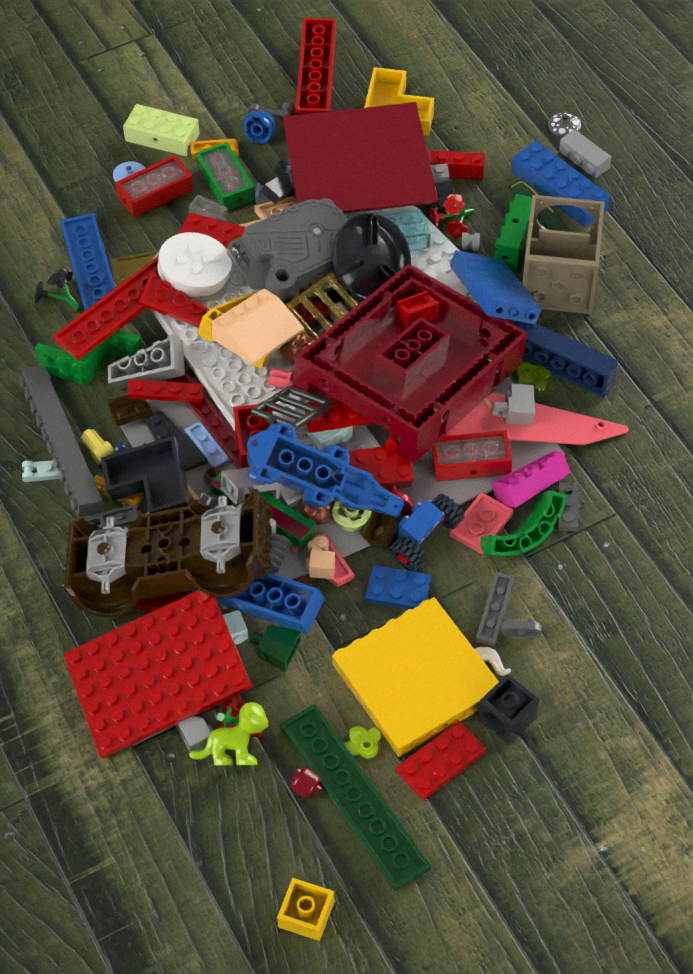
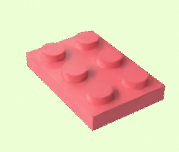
M481 492L466 510L465 518L455 529L450 531L449 536L483 554L484 552L480 544L481 536H497L512 517L514 510Z

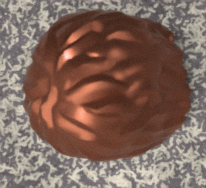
M302 332L282 345L280 353L287 363L293 365L295 364V356L315 340L308 336L307 333Z
M301 496L298 509L300 514L305 518L312 519L316 525L326 524L334 518L332 508L335 501H331L326 507H313L303 501V496Z

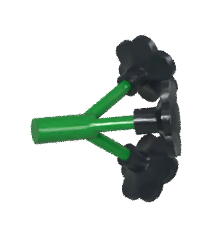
M61 269L52 274L47 281L48 285L57 284L65 296L52 294L44 290L43 282L40 281L36 287L35 303L38 304L41 297H52L65 300L75 311L79 310L81 306L70 295L67 286L68 281L73 279L72 271Z

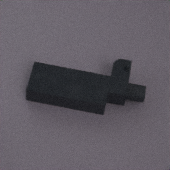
M280 160L274 171L279 176L266 183L260 191L274 204L295 193L292 170L288 165V161Z

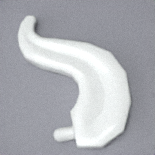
M477 647L474 649L484 662L491 664L497 675L506 676L511 673L510 668H503L500 656L496 650L490 647Z

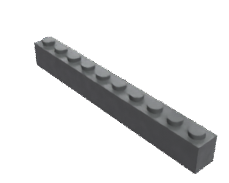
M45 366L23 368L22 376L19 377L20 386L24 387L25 398L29 400L31 412L36 416V424L41 428L43 440L47 442L48 453L52 454L53 465L58 469L59 479L65 485V494L70 497L72 510H75L78 517L100 513L102 499Z

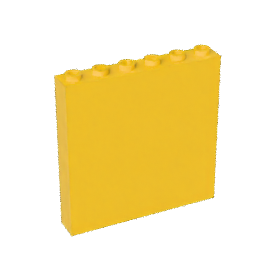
M435 597L430 600H424L418 607L405 611L402 616L389 620L383 627L372 630L367 636L354 640L351 645L338 649L332 655L333 666L399 758L442 733L456 721H462L479 711L480 700L499 682Z

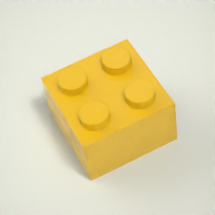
M292 878L277 916L278 928L320 941L335 902L334 891Z

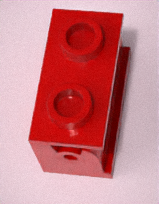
M428 291L397 301L395 317L408 328L419 317L427 321L437 318L440 303L431 296L427 297Z

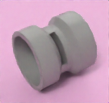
M463 232L461 250L473 249L474 251H479L480 233L469 235V233Z

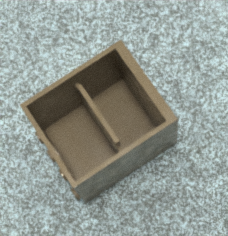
M541 195L532 196L522 284L542 309L592 314L599 268L605 202ZM570 205L589 212L594 217L595 224L591 229L582 233L548 230L538 222L537 215L541 210L550 206Z

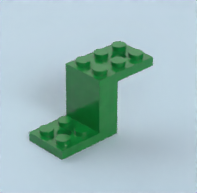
M122 330L116 331L79 361L68 352L41 343H38L35 347L39 366L44 365L48 374L86 386H90L108 354L123 359L127 356L131 357L137 354V351L143 349L141 336Z

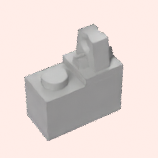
M511 383L510 390L506 391L505 402L493 403L492 415L505 418V423L532 425L535 416L534 386Z

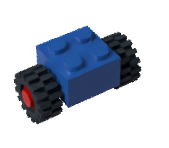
M438 494L432 502L428 499L423 503L418 502L412 509L413 512L410 516L406 515L399 523L397 540L389 549L391 555L394 556L393 558L398 560V563L402 564L404 568L416 572L426 561V555L423 550H420V545L438 527L440 522L442 526H446L448 529H455L465 518V513L462 512L463 509L458 507L459 504L455 503L453 499L444 494Z

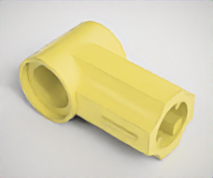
M94 429L84 431L81 441L89 449L92 458L98 465L102 464L101 457L114 454L111 444L108 441L104 442Z

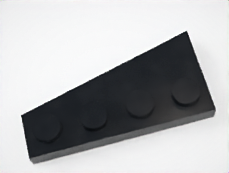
M162 411L144 418V422L154 441L171 436L176 438L181 446L185 472L208 464V459Z

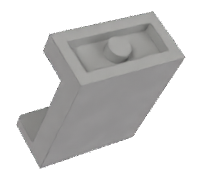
M250 467L222 471L220 489L235 504L243 502L245 494H250L247 488L250 486L255 489L257 488L259 492L267 491L274 499H279L282 485L278 482L260 485L251 481L248 477Z

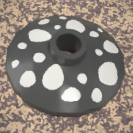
M561 112L554 114L549 119L548 127L553 134L564 137L574 129L579 132L581 121L572 113Z

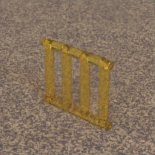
M333 272L285 305L304 327V332L314 340L319 336L293 309L295 306L302 303L327 331L332 325L307 299L308 297L316 293L339 320L345 314L321 289L329 283L352 309L358 305L337 282Z

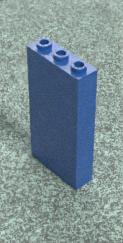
M455 250L450 267L487 316L536 324L542 308L502 259Z

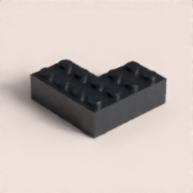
M174 436L101 457L106 491L113 501L145 492L149 513L187 507L190 504L191 499L181 446Z

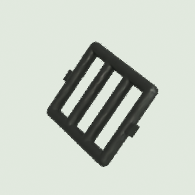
M287 386L252 408L251 414L267 420L270 424H280V422H283L298 430L333 406V402L317 396L314 392H306L292 386ZM292 394L297 397L319 404L320 406L315 407L313 405L288 397L287 395ZM280 401L309 413L305 415L278 405L276 402ZM270 409L272 411L294 418L297 421L292 422L279 416L273 415L271 413L265 412L263 410Z

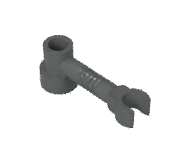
M285 102L281 110L263 108L258 104H251L250 110L251 112L267 111L272 116L281 117L280 119L283 122L284 116H292L294 114L295 106L292 103Z

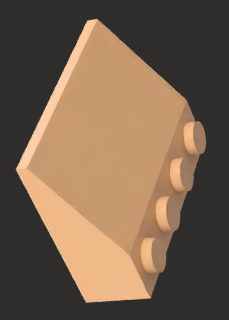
M262 289L212 321V339L253 365L304 331V327L283 302L266 289Z

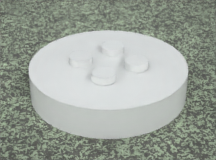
M181 233L172 236L162 245L157 268L161 279L169 282L178 291L181 290L188 296L201 297L214 294L226 285L231 269V259L227 254V249L216 239L200 233Z

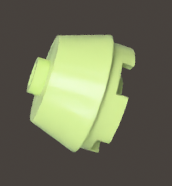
M335 501L332 515L342 529L355 532L364 527L371 516V511L351 510Z

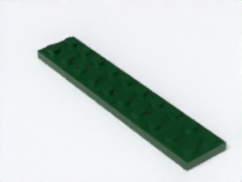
M315 704L280 723L281 730L307 767L321 777L319 784L394 891L431 870L429 861Z

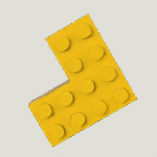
M374 67L364 108L416 102L424 136H429L434 114V98L404 95L406 71Z

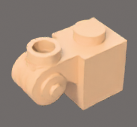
M317 536L308 543V553H311L310 558L306 559V569L309 570L310 577L334 578L335 552L328 551V539L325 536Z

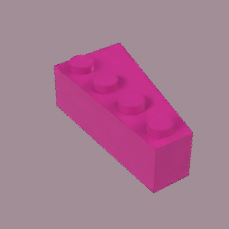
M553 450L491 482V486L497 501L516 508L556 481L564 479L570 473V469L564 453Z

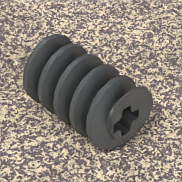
M278 534L269 535L272 545V551L269 552L272 568L269 569V573L272 574L279 571L278 566L282 565L281 560L285 559V554H287L288 548L291 546L289 539Z

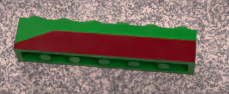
M221 471L210 482L211 493L219 497L225 496L227 497L228 505H235L220 489ZM266 491L260 492L261 496L265 497L267 507L271 508L272 519L276 522V534L286 537L292 545L303 550L309 541L316 536V524L314 521L300 515L294 508L287 507L281 500L269 496ZM245 494L244 501L249 498L250 494Z

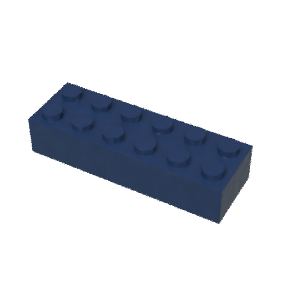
M519 321L514 323L515 326L528 333L522 357L523 362L602 398L606 397L615 383L618 360L593 348H589L578 341L571 340L562 334L551 331L544 326Z

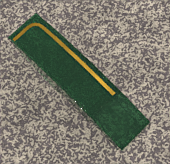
M523 178L508 186L514 196L516 194L529 197L541 195ZM552 206L541 210L537 215L538 222L543 224L548 230L562 231L567 227Z

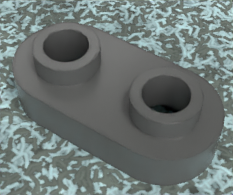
M508 619L501 624V633L506 637L534 639L542 635V626L535 620L517 621L515 619Z

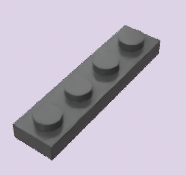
M499 572L495 573L475 642L495 647L515 576Z

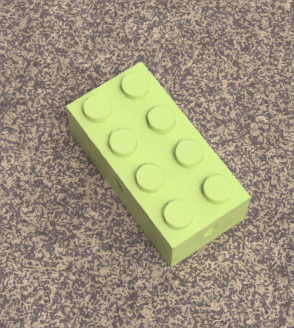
M139 104L135 105L123 126L125 141L183 156H188L191 150V142H195L200 134L198 119Z

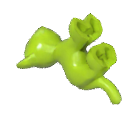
M255 702L243 705L239 712V724L233 728L213 730L209 734L206 747L201 751H191L189 754L190 758L199 760L207 758L212 754L214 766L233 765L232 757L225 754L227 749L235 750L236 765H258L256 758L248 753L247 747L250 734L260 733L268 727V719L263 707Z

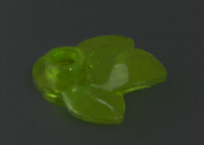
M521 363L517 368L519 377L517 384L532 385L538 391H545V379L551 376L545 367Z

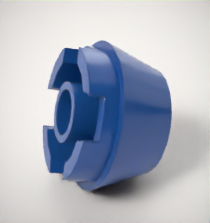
M251 112L244 119V135L249 141L263 144L273 138L275 120L269 112Z

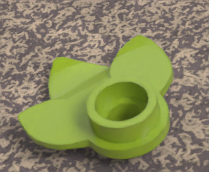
M361 726L352 727L349 731L351 740L344 743L352 756L360 754L366 759L375 757L379 750L380 731L376 727L368 731Z

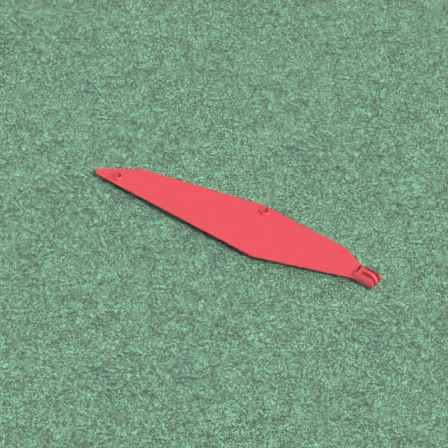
M272 367L266 383L269 386L281 389L292 386L294 372ZM319 388L314 391L319 397L325 399L334 398ZM491 392L486 397L492 406L494 402H505V395ZM482 400L444 436L507 430L508 440L586 445L626 434L629 428L625 425L535 403V416L532 425L505 423V418L501 417L503 419L501 420L498 416L492 415V410Z

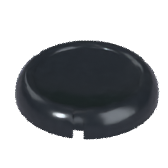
M361 213L347 220L338 230L332 246V264L337 278L344 289L352 296L363 301L407 264L411 265V254L405 236L395 223L380 214L374 216L373 213Z

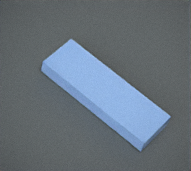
M201 421L184 429L187 437L208 459L210 467L214 466L220 469L230 463V458Z

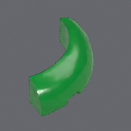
M554 491L539 492L532 513L520 528L506 536H481L480 544L484 554L511 556L527 552L539 545L553 531V526L557 519L561 517L567 495Z

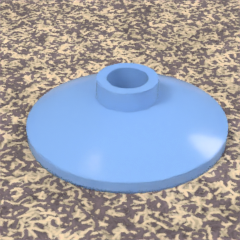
M124 162L114 169L113 179L117 182L145 169V167L138 162Z

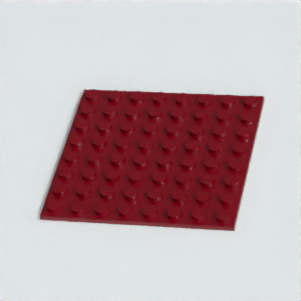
M416 102L283 117L297 204L310 199L321 200L328 198L344 214L439 202Z

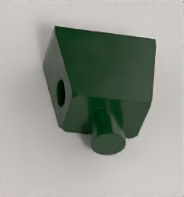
M269 625L264 634L254 631L251 635L250 643L258 645L257 651L260 659L286 672L301 643V632Z

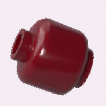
M299 767L290 779L292 783L291 789L304 799L309 798L310 795L315 797L322 788L319 785L321 777L309 767H304L303 769Z

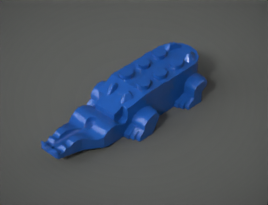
M283 422L271 424L268 430L257 433L250 437L247 442V460L250 467L248 477L257 484L264 485L265 483L272 484V482H278L283 486L302 493L303 501L313 507H326L331 501L336 500L342 506L351 510H370L390 515L394 518L400 515L404 505L403 499L382 488L370 473L350 466L349 450L337 445L326 446L322 451L296 441V428Z

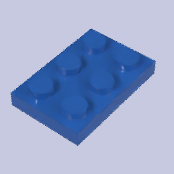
M373 565L365 602L412 610L418 607L421 602L427 600L431 575Z

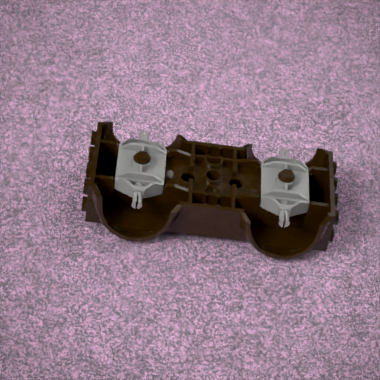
M250 486L247 487L250 492L249 498L231 506H227V497L225 496L218 498L219 506L206 505L195 499L187 507L144 515L140 510H136L138 517L135 521L115 527V518L110 517V519L109 517L106 518V527L91 524L84 518H78L74 522L69 523V532H67L68 545L65 549L66 564H64L65 580L62 582L63 591L68 594L71 602L79 610L85 609L91 614L106 618L126 614L140 599L199 589L203 593L220 598L239 595L255 579L269 577V569L272 568L271 558L269 557V552L272 551L271 541L269 540V535H272L270 519H272L271 508L267 507L265 497L261 496L259 490ZM190 542L187 547L183 548V546H180V543ZM152 549L150 553L145 552L142 554V550Z

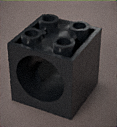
M507 674L480 700L478 720L505 743L510 745L537 719L540 699Z

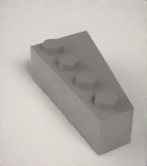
M171 334L167 336V339L153 343V346L141 349L131 357L127 356L108 365V383L121 390L128 388V379L161 381L185 375L183 340Z

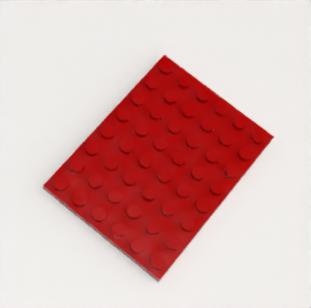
M200 590L63 654L96 748L102 759L177 724V722L186 720L253 688L216 597L203 593Z

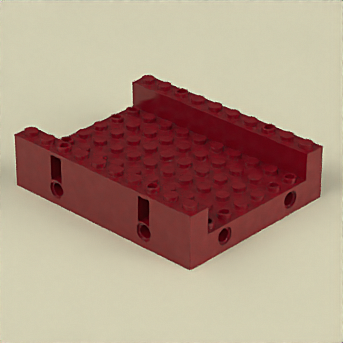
M407 264L295 356L292 387L306 392H314L319 388L400 438L398 455L414 464L521 365L528 333L503 318L487 316L479 304L414 266ZM428 291L427 297L431 296L440 303L438 317L429 321L419 317L407 328L395 317L397 301Z

